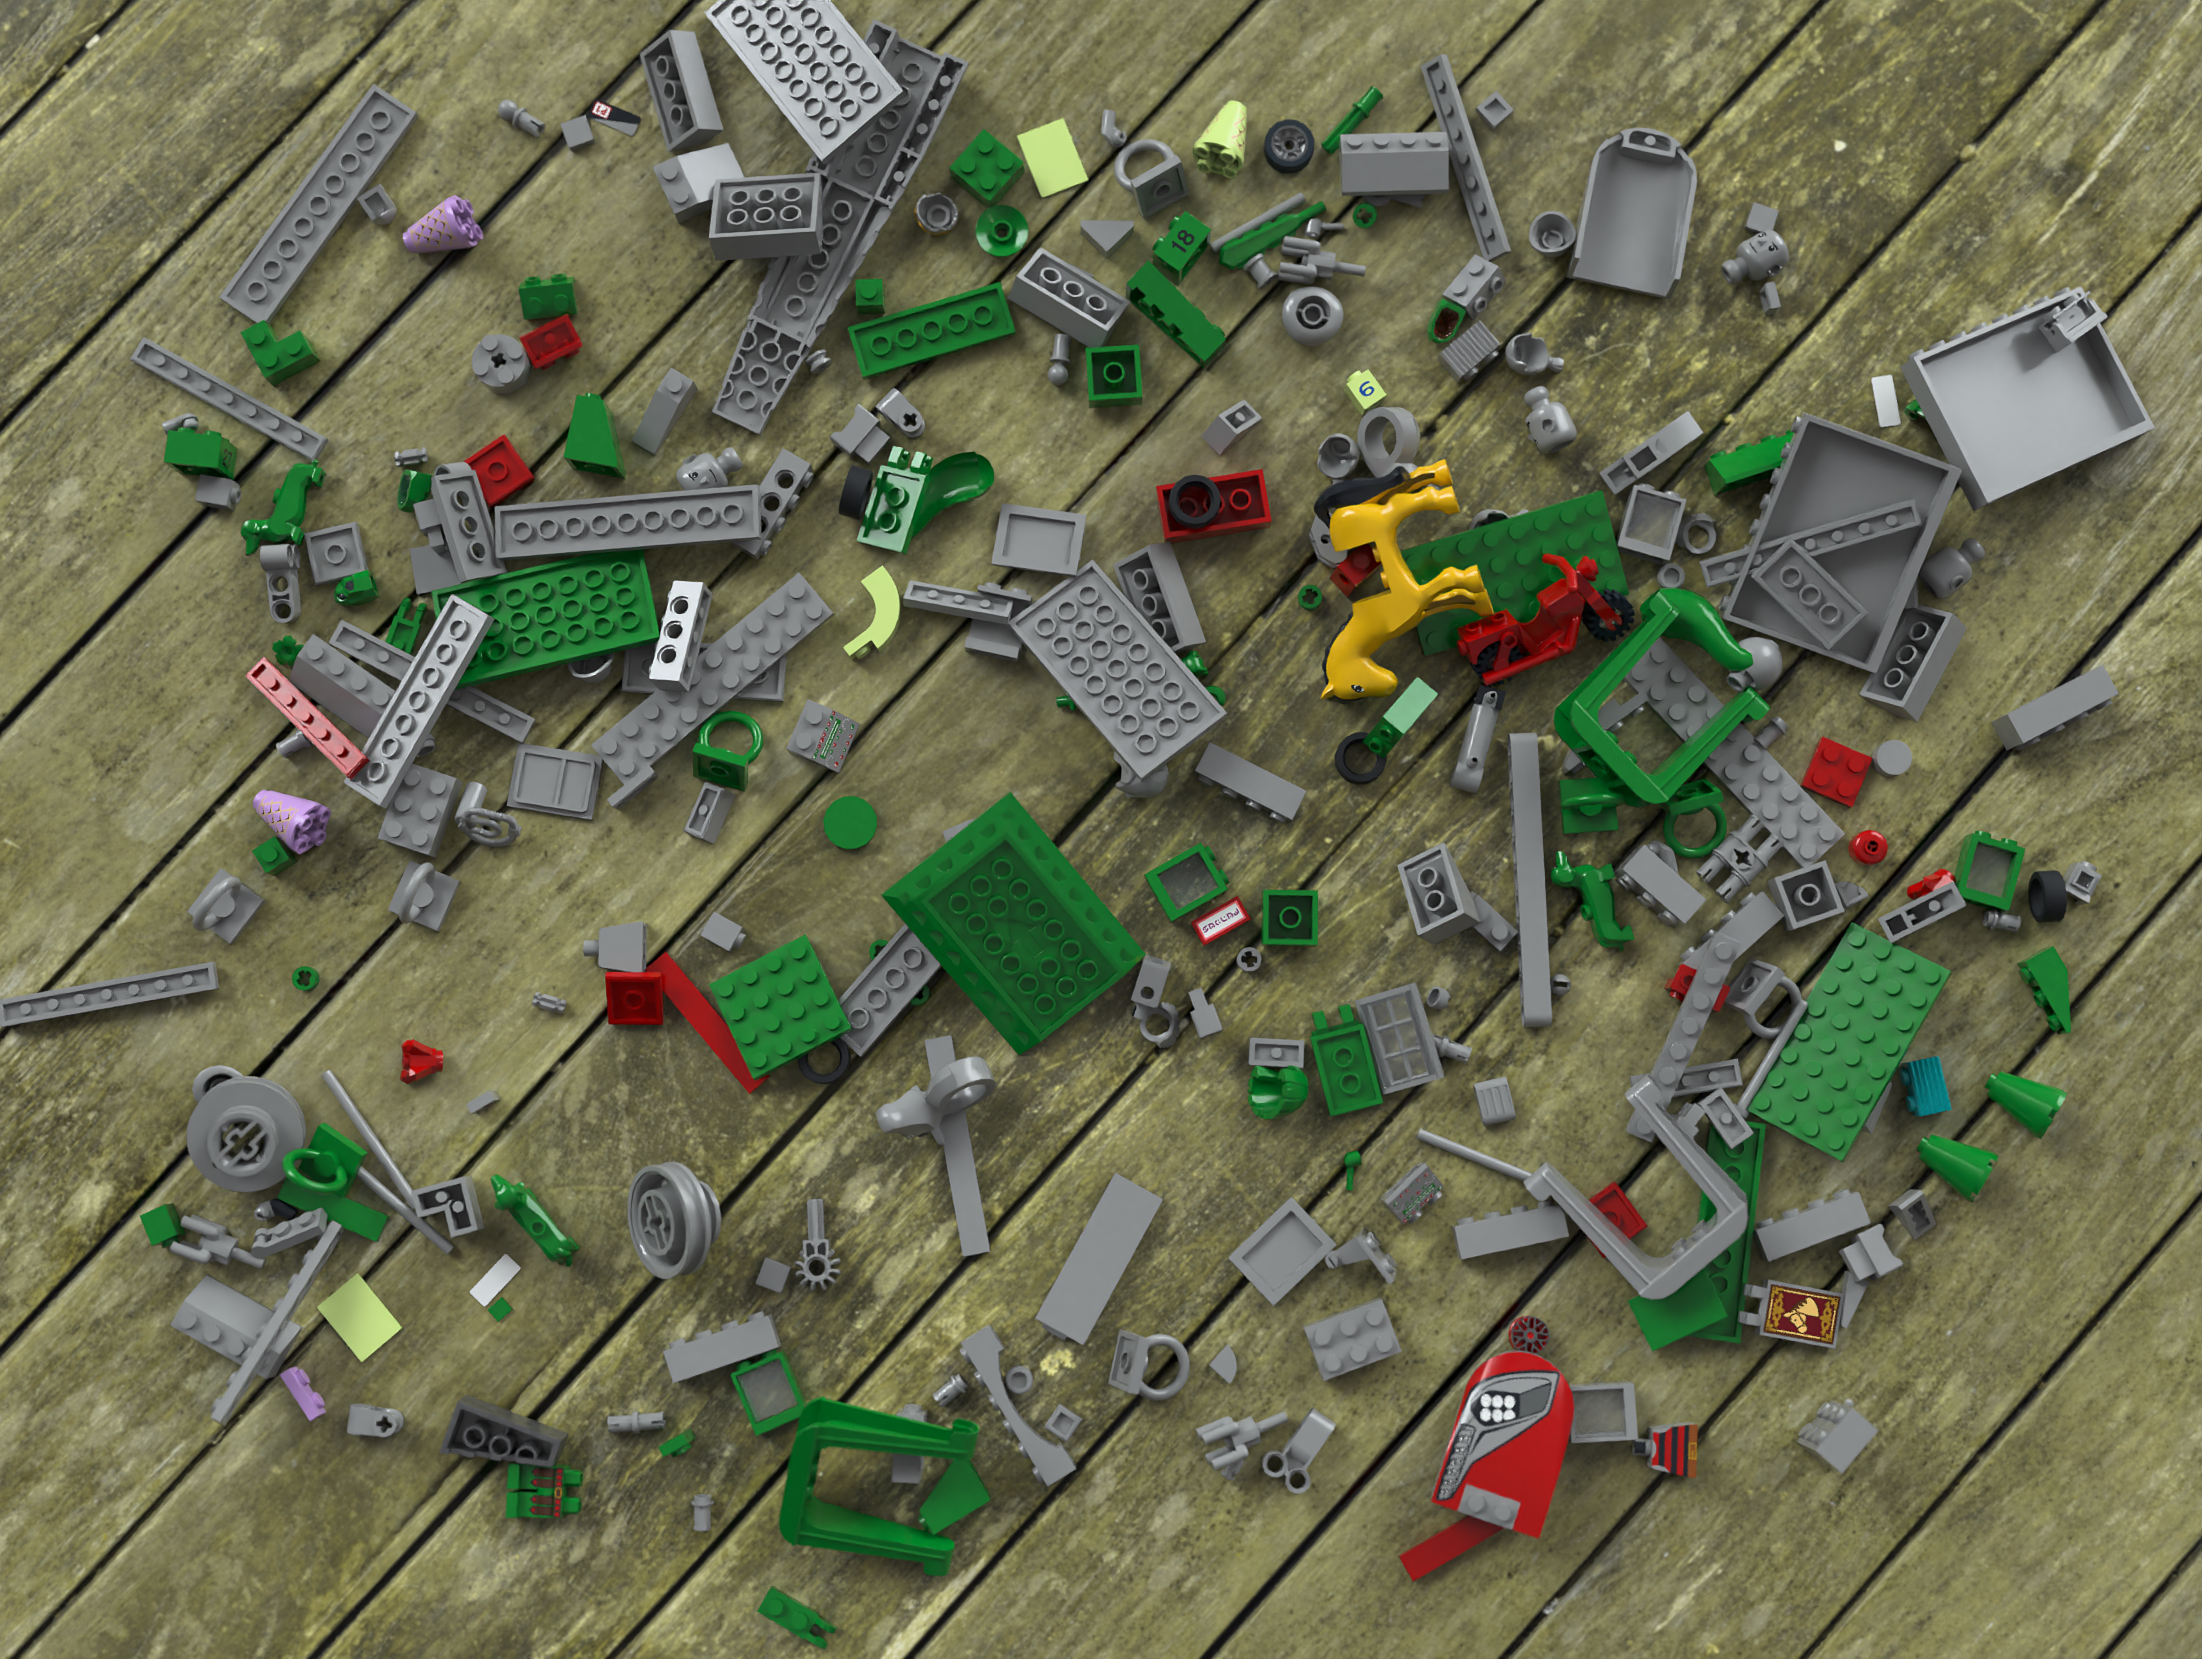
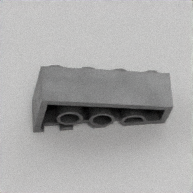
M466 1394L456 1404L439 1453L461 1454L466 1457L478 1456L490 1458V1460L516 1461V1463L552 1467L560 1459L569 1433Z

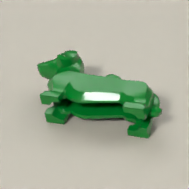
M314 459L310 464L297 463L291 467L282 488H277L274 492L272 502L276 506L269 519L248 520L242 525L240 533L241 537L246 541L247 556L255 554L262 540L275 544L292 540L296 545H302L305 532L299 526L303 523L306 514L307 490L310 489L312 482H315L316 486L322 488L326 472L322 468L317 467L318 460Z
M1556 851V866L1551 870V881L1557 887H1573L1578 889L1584 905L1581 906L1582 917L1585 921L1590 922L1596 940L1602 947H1617L1623 952L1625 947L1622 943L1632 941L1635 938L1630 925L1620 928L1619 923L1615 920L1614 893L1611 886L1607 883L1608 880L1615 878L1612 865L1607 864L1599 869L1588 864L1572 867L1566 854L1562 851Z
M493 1175L490 1181L497 1200L494 1205L495 1208L502 1211L507 1209L550 1261L557 1262L559 1265L565 1262L566 1266L570 1267L573 1262L572 1254L580 1248L571 1236L567 1237L560 1231L546 1209L537 1201L538 1198L530 1188L525 1189L523 1182L513 1185L500 1175Z

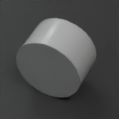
M1889 740L1879 745L1872 754L1873 768L1884 777H1894L1904 773L1912 762V754L1909 747L1898 740Z

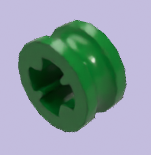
M1363 202L1354 209L1352 218L1357 226L1367 228L1376 221L1378 212L1373 204ZM1362 208H1366L1367 212L1372 213V217L1368 218L1369 222H1364L1363 218L1358 217V213L1362 212Z
M1306 585L1299 591L1298 602L1305 610H1315L1321 605L1322 593L1318 587ZM1307 591H1312V595L1316 593L1318 596L1314 598L1313 604H1308V601L1305 603L1302 599L1306 597Z
M307 966L297 968L292 975L293 985L302 991L315 989L320 981L318 972L314 968ZM303 972L305 974L311 973L312 975L309 978V985L300 983L303 979L301 975Z

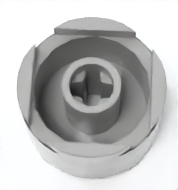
M503 334L486 335L476 346L472 355L473 371L480 381L494 393L502 395L511 394L513 391L524 387L530 378L532 367L529 357L522 346L510 336ZM503 361L506 362L505 365H500L499 368L497 367L499 363H503Z

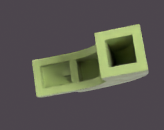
M883 565L861 581L863 587L875 602L876 613L870 627L843 647L851 660L855 657L861 659L871 651L870 646L872 645L880 653L894 638L901 619L900 597L893 579Z

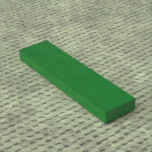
M287 1177L277 1196V1199L307 1212H312L322 1207L327 1213V1221L331 1222L333 1220L342 1225L343 1228L375 1242H379L390 1217L347 1197L340 1198L336 1194L321 1195L308 1192L292 1183Z

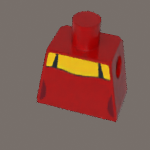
M1368 543L1363 544L1337 566L1329 579L1348 598L1381 569L1383 565L1381 561H1376L1372 547Z

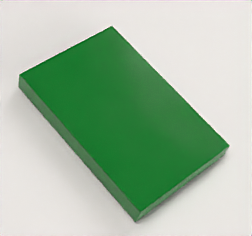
M1702 1268L1678 1290L1665 1298L1649 1299L1639 1295L1628 1300L1652 1351L1728 1317L1705 1268Z

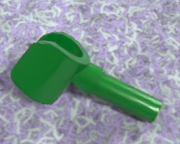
M1358 1151L1347 1152L1344 1156L1347 1168L1346 1190H1353V1167L1362 1165Z

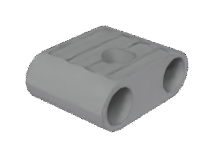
M1505 1076L1473 1084L1483 1126L1516 1119Z

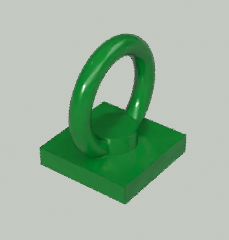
M724 711L710 717L703 724L699 732L698 743H695L692 751L693 777L745 792L748 785V765L759 756L764 742L763 733L758 723L749 715L738 711ZM724 722L741 723L752 734V746L743 756L734 754L727 749L711 747L709 737L712 730Z
M1598 778L1558 781L1563 835L1618 830L1616 807L1626 803L1625 795L1611 793Z
M1706 778L1681 785L1667 802L1658 803L1667 812L1663 824L1665 841L1673 849L1674 853L1684 858L1697 859L1711 854L1712 850L1722 843L1726 835V816L1718 804L1724 802L1722 791ZM1704 808L1708 809L1716 821L1715 833L1711 840L1697 848H1688L1680 844L1674 834V825L1678 816L1693 815L1703 811Z
M324 1122L317 1127L308 1148L294 1149L284 1156L282 1168L292 1183L308 1192L321 1195L336 1194L343 1198L348 1195L368 1152ZM302 1159L298 1169L303 1171L305 1174H307L317 1182L311 1181L303 1177L295 1169L294 1162L296 1160Z

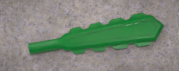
M1320 201L1298 214H1282L1276 218L1274 223L1268 221L1260 225V229L1257 231L1251 229L1243 233V237L1240 239L1235 237L1226 241L1225 246L1220 249L1218 264L1231 270L1243 268L1252 257L1258 254L1264 255L1268 247L1273 249L1280 245L1281 239L1285 236H1295L1296 230L1300 228L1302 223L1326 211L1325 204Z

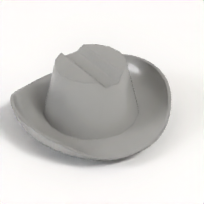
M1315 286L1303 287L1293 291L1285 300L1282 309V319L1287 333L1294 341L1305 346H1318L1329 341L1340 329L1343 321V308L1340 301L1328 290Z

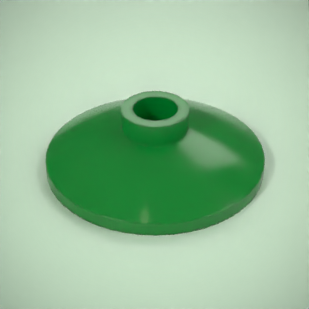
M995 205L980 215L976 223V238L980 247L988 254L996 257H1008L1019 252L1025 245L1028 238V224L1023 214L1016 208L1009 205ZM1001 230L1007 232V236L1004 238H1000L997 234Z

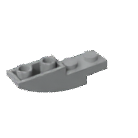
M1687 411L1599 474L1615 495L1701 435L1703 431L1689 411Z
M1643 691L1622 706L1613 698L1598 711L1599 724L1605 732L1608 730L1613 733L1624 725L1621 719L1628 714L1632 718L1645 709L1642 704L1649 699ZM1569 748L1561 771L1565 774L1571 770L1574 774L1583 768L1585 764Z

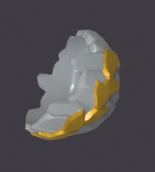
M940 192L935 195H923L915 204L914 211L917 223L927 233L933 235L945 234L954 227L958 220V210L953 200L946 195L942 196Z

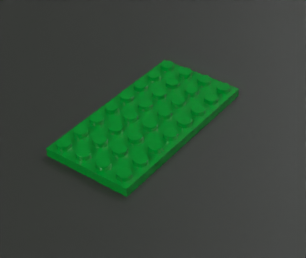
M1601 490L1400 550L1406 565L1420 586L1436 578L1446 568L1455 567L1464 571L1468 567L1477 565L1484 589H1487L1494 613L1507 609L1521 623L1530 622L1536 617L1540 608V602L1537 600L1539 592L1562 578L1566 579V576L1558 567L1543 563L1542 556L1547 553L1564 557L1574 569H1577L1576 567L1582 557L1587 556L1589 560L1594 559L1599 574L1596 575V581L1591 582L1588 580L1593 588L1604 594V589H1609L1611 592L1612 589L1617 590L1623 596L1629 594L1604 494ZM1459 608L1439 612L1424 618L1415 627L1423 655L1427 656L1457 647L1456 641L1460 640L1457 628L1485 617H1481L1470 609Z
M644 549L591 553L431 591L436 620L451 594L494 618L492 625L454 690L656 643L660 638Z
M1852 922L1807 998V1009L1746 1111L1843 1163L1952 975L1951 971L1895 943H1890L1889 940Z

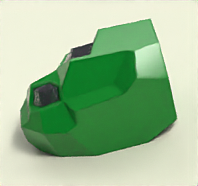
M365 570L344 578L335 588V602L343 606H359L380 598L373 573L370 570Z

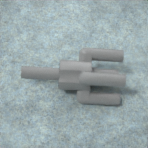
M1285 236L1281 254L1301 257L1302 262L1301 265L1281 262L1277 280L1311 285L1314 283L1315 277L1331 280L1333 272L1364 277L1366 266L1335 261L1336 253L1320 251L1321 244L1318 241Z
M194 1214L191 1217L184 1216L180 1226L203 1234L199 1246L182 1240L181 1243L173 1242L170 1248L171 1253L200 1264L217 1261L229 1265L232 1259H236L263 1269L266 1263L265 1258H255L251 1253L239 1249V1240L226 1235L227 1228Z
M1284 1411L1257 1423L1254 1422L1251 1416L1234 1422L1231 1417L1226 1416L1199 1427L1195 1431L1199 1440L1202 1439L1205 1445L1223 1438L1226 1446L1205 1454L1208 1465L1211 1464L1214 1471L1247 1458L1249 1455L1247 1448L1261 1442L1260 1433L1288 1422V1418Z

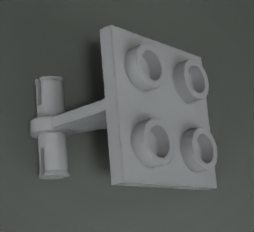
M1365 1228L1360 1230L1357 1236L1339 1249L1330 1251L1325 1258L1329 1268L1371 1259L1389 1284L1394 1281L1397 1274L1395 1268L1398 1267L1389 1253L1384 1255L1379 1248L1381 1242L1374 1232L1370 1231L1368 1233Z

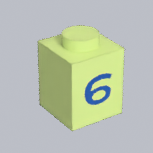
M1369 369L1363 373L1357 371L1347 379L1348 383L1344 391L1362 416L1385 401L1386 393Z

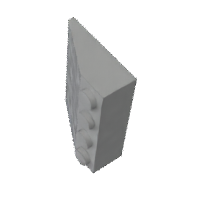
M820 173L715 179L709 240L716 261L821 254L823 226Z

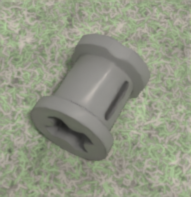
M1262 254L1253 257L1243 267V270L1249 272L1258 283L1257 288L1259 290L1268 286L1278 276L1276 271L1272 272L1264 262Z

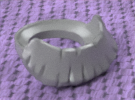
M1697 513L1687 517L1679 525L1675 542L1680 547H1685L1686 550L1694 554H1702L1709 551L1716 541V532L1713 527L1715 519H1712L1706 513ZM1693 525L1704 528L1708 533V542L1703 548H1695L1689 542L1688 530Z
M1161 1002L1157 1008L1151 1007L1148 1016L1149 1018L1153 1014H1161L1170 1022L1167 1032L1154 1036L1146 1029L1147 1020L1140 1019L1141 1033L1149 1041L1156 1042L1159 1048L1172 1046L1176 1042V1038L1179 1036L1178 1032L1180 1031L1178 1011L1175 1010L1176 1007L1174 1005H1169L1168 1002L1166 1004Z

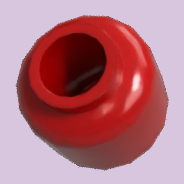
M1866 830L1852 837L1848 847L1851 859L1858 865L1866 867L1881 862L1888 850L1887 841L1884 836L1874 830Z

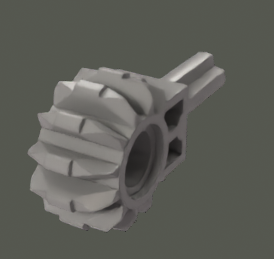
M810 1199L807 1201L808 1240L803 1241V1251L799 1253L805 1261H795L794 1264L796 1266L803 1267L802 1271L795 1272V1276H806L801 1281L802 1286L807 1285L811 1280V1291L816 1290L818 1282L821 1289L826 1290L827 1284L825 1279L829 1283L835 1284L836 1280L831 1276V1273L841 1274L840 1269L833 1268V1265L839 1264L841 1260L840 1258L830 1260L835 1250L831 1249L830 1239H825L823 1200ZM814 1260H821L824 1263L825 1271L822 1275H815L811 1271V1264Z

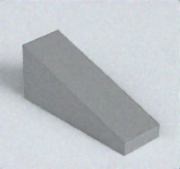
M1848 1271L1844 1272L1842 1287L1844 1299L1839 1326L1843 1328L1848 1327L1869 1283L1864 1279L1854 1282L1852 1274Z

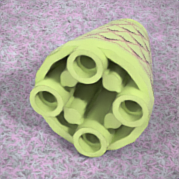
M1238 101L1227 102L1195 142L1192 154L1197 162L1196 167L1201 172H1213L1224 175L1227 178H1235L1242 169L1247 125V109L1242 103Z

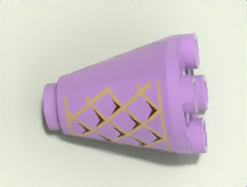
M454 195L444 200L408 228L407 232L403 233V240L411 253H426L470 248L477 245L478 241L483 239V234L472 217L474 210L468 199L462 200Z
M262 790L255 796L253 808L256 809L257 814L291 850L302 854L314 845L320 846L326 839L325 829L331 815L329 808L318 802L275 791Z

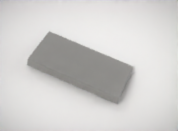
M1791 537L1751 575L1772 598L1828 651L1868 614V611Z

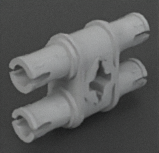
M1753 814L1737 831H1730L1729 836L1717 848L1712 850V856L1696 871L1698 877L1704 876L1701 880L1707 884L1723 867L1730 871L1731 876L1715 890V893L1718 896L1721 895V899L1726 903L1742 887L1750 886L1751 881L1763 869L1768 867V861L1784 846L1781 840L1779 842L1776 841L1778 837L1774 834H1770L1756 850L1749 846V841L1765 827L1762 821L1757 822L1759 818ZM1742 853L1744 855L1742 858L1744 863L1737 864V855Z

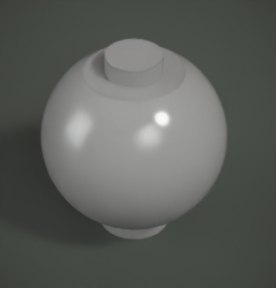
M1750 637L1738 642L1741 648L1752 654L1753 665L1741 672L1728 670L1729 675L1726 680L1730 687L1737 692H1743L1749 686L1755 691H1760L1773 685L1779 678L1783 666L1779 646L1774 641L1761 637Z

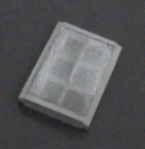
M1416 983L1355 1000L1360 1021L1364 1025L1372 1061L1383 1095L1445 1077Z

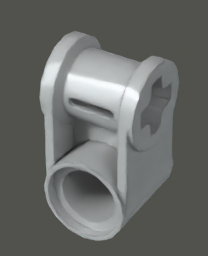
M894 387L875 406L885 419L893 423L907 437L917 438L923 434L925 423L921 414ZM911 420L912 422L916 421L917 424L913 427L908 425L907 422Z
M368 1404L350 1405L347 1426L348 1434L388 1437L403 1428L404 1417L399 1410L375 1407ZM388 1418L387 1420L392 1423V1427L384 1423V1419Z

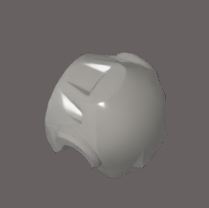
M1114 751L1113 759L1120 764L1122 769L1121 780L1116 783V789L1123 791L1126 797L1151 798L1159 795L1164 790L1169 775L1166 764L1141 782Z

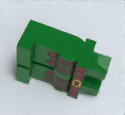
M516 1461L509 1463L507 1489L512 1490L507 1492L505 1518L538 1517L561 1519L566 1515L581 1512V1497H568L569 1487L582 1486L583 1471L571 1469L570 1464H554L552 1467L516 1463Z

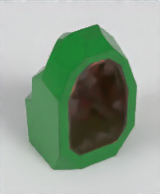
M1440 298L1429 320L1427 328L1429 340L1436 344L1450 340L1457 332L1466 310Z

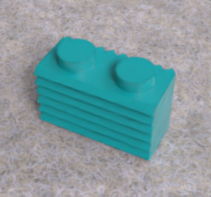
M1939 1056L1901 1063L1902 1069L1899 1070L1901 1083L1906 1085L1909 1095L1905 1098L1906 1106L1914 1117L1952 1110Z

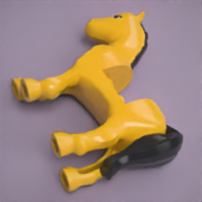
M1445 459L1437 461L1430 466L1418 467L1411 473L1405 467L1398 466L1391 473L1383 477L1353 478L1326 487L1315 501L1314 512L1328 527L1335 552L1375 541L1376 544L1372 547L1376 561H1381L1384 568L1383 572L1380 573L1385 588L1390 587V590L1352 603L1353 611L1348 615V620L1341 625L1325 649L1322 670L1327 686L1321 695L1322 700L1333 697L1341 704H1348L1358 701L1363 697H1387L1392 695L1398 684L1397 677L1392 671L1377 665L1370 656L1384 642L1405 634L1428 616L1459 608L1470 609L1481 617L1494 615L1487 589H1484L1477 565L1468 567L1464 571L1455 567L1446 568L1436 578L1420 586L1406 565L1397 544V528L1399 524L1416 512L1440 510L1447 515L1460 513L1452 486L1439 491L1430 486L1419 493L1410 494L1414 490L1430 484L1441 487L1453 485L1451 473ZM1332 508L1336 509L1332 516H1330L1329 510Z

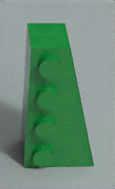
M1149 260L1126 283V299L1131 301V304L1203 369L1225 347L1226 338L1224 337V331L1216 324L1212 325L1206 319L1204 313L1199 308L1193 306Z

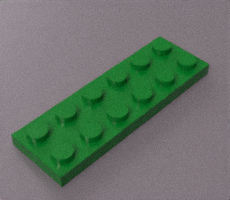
M1001 282L847 327L863 380L1016 335Z

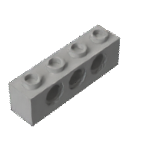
M783 448L759 486L761 523L766 525L764 532L761 533L762 540L729 543L759 560L761 555L765 556L772 546L771 538L775 532L779 533L786 523L785 515L789 509L792 511L797 506L800 499L798 496L799 492L803 487L807 488L814 476L811 464ZM784 478H792L794 480L792 486L786 489L780 487V482ZM777 500L780 502L777 510H766V505L769 501Z
M673 581L672 589L668 593L666 613L661 619L662 629L660 638L655 643V656L653 663L649 667V679L659 690L689 692L713 596L712 592L703 582Z

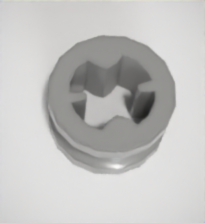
M819 350L805 360L806 365L811 366L810 371L812 374L819 373L831 365L832 360L826 357V350Z
M1247 947L1242 949L1237 955V964L1241 970L1252 972L1260 966L1262 958L1258 950ZM1251 952V956L1256 957L1257 962L1252 963L1253 967H1247V964L1241 961V957L1246 956L1244 953Z

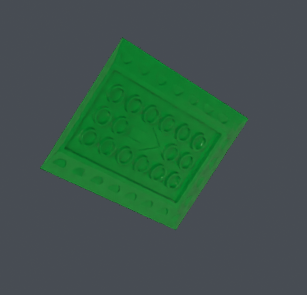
M1011 792L1006 794L881 894L1018 1055L1044 1040L1126 975L1146 955Z

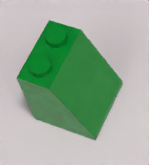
M585 393V396L577 395L564 459L573 470L625 479L626 471L611 410L604 400L601 399V396L597 394Z

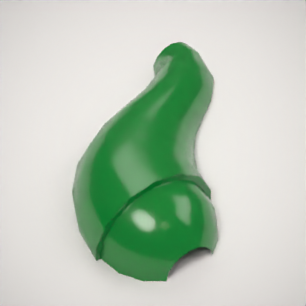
M975 451L964 452L947 457L932 467L929 472V478L931 479L911 539L917 536L938 514L956 504L974 501V499L980 498L989 492L994 482V469L987 458L977 454Z
M1677 587L1660 588L1680 610L1679 615L1660 636L1692 642L1730 671L1741 672L1753 665L1752 654L1740 647L1729 633L1715 607L1705 597L1687 589ZM1641 613L1642 622H1643L1646 618H1645V617L1642 615V613Z

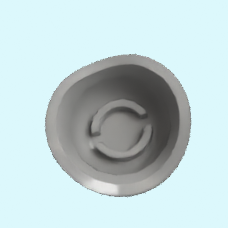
M1547 211L1538 215L1532 222L1529 230L1531 246L1545 257L1554 258L1563 255L1576 238V230L1570 219L1556 211Z
M614 653L567 663L571 674L583 682L590 684L599 683L610 674Z

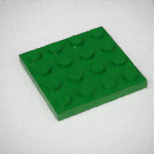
M806 934L709 984L755 1081L853 1031Z

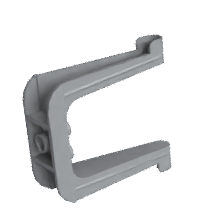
M1646 1074L1624 1095L1714 1203L1717 1211L1708 1222L1701 1220L1692 1228L1693 1234L1685 1240L1682 1237L1671 1246L1672 1252L1670 1254L1655 1258L1642 1252L1549 1162H1545L1523 1182L1530 1193L1539 1201H1544L1551 1195L1636 1289L1641 1297L1660 1299L1678 1290L1740 1237L1746 1229L1748 1221V1204L1746 1193L1737 1186L1658 1103L1662 1098V1087L1651 1075Z

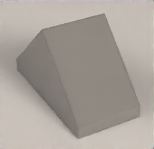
M1081 220V234L1108 259L1133 235L1134 221Z
M1909 1189L1888 1205L1914 1240L1936 1225L1927 1200L1921 1190Z

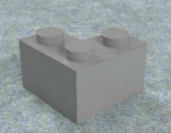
M464 1176L411 1191L417 1218L445 1212L451 1237L485 1229L472 1176Z

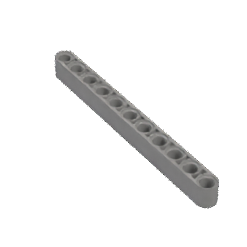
M1508 733L1507 749L1516 926L1518 931L1521 1021L1523 1028L1551 1027L1552 1007L1538 739L1536 733Z

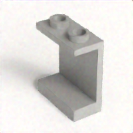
M986 582L985 586L978 585V593L1014 599V609L1010 620L1031 605L1032 598L1030 595H1027L1025 590L1012 588L1011 591L1002 590L1000 585ZM972 619L969 637L966 638L965 642L966 652L1018 663L1022 642L1008 625Z

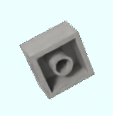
M1826 860L1767 880L1776 907L1784 914L1781 920L1786 932L1845 912Z

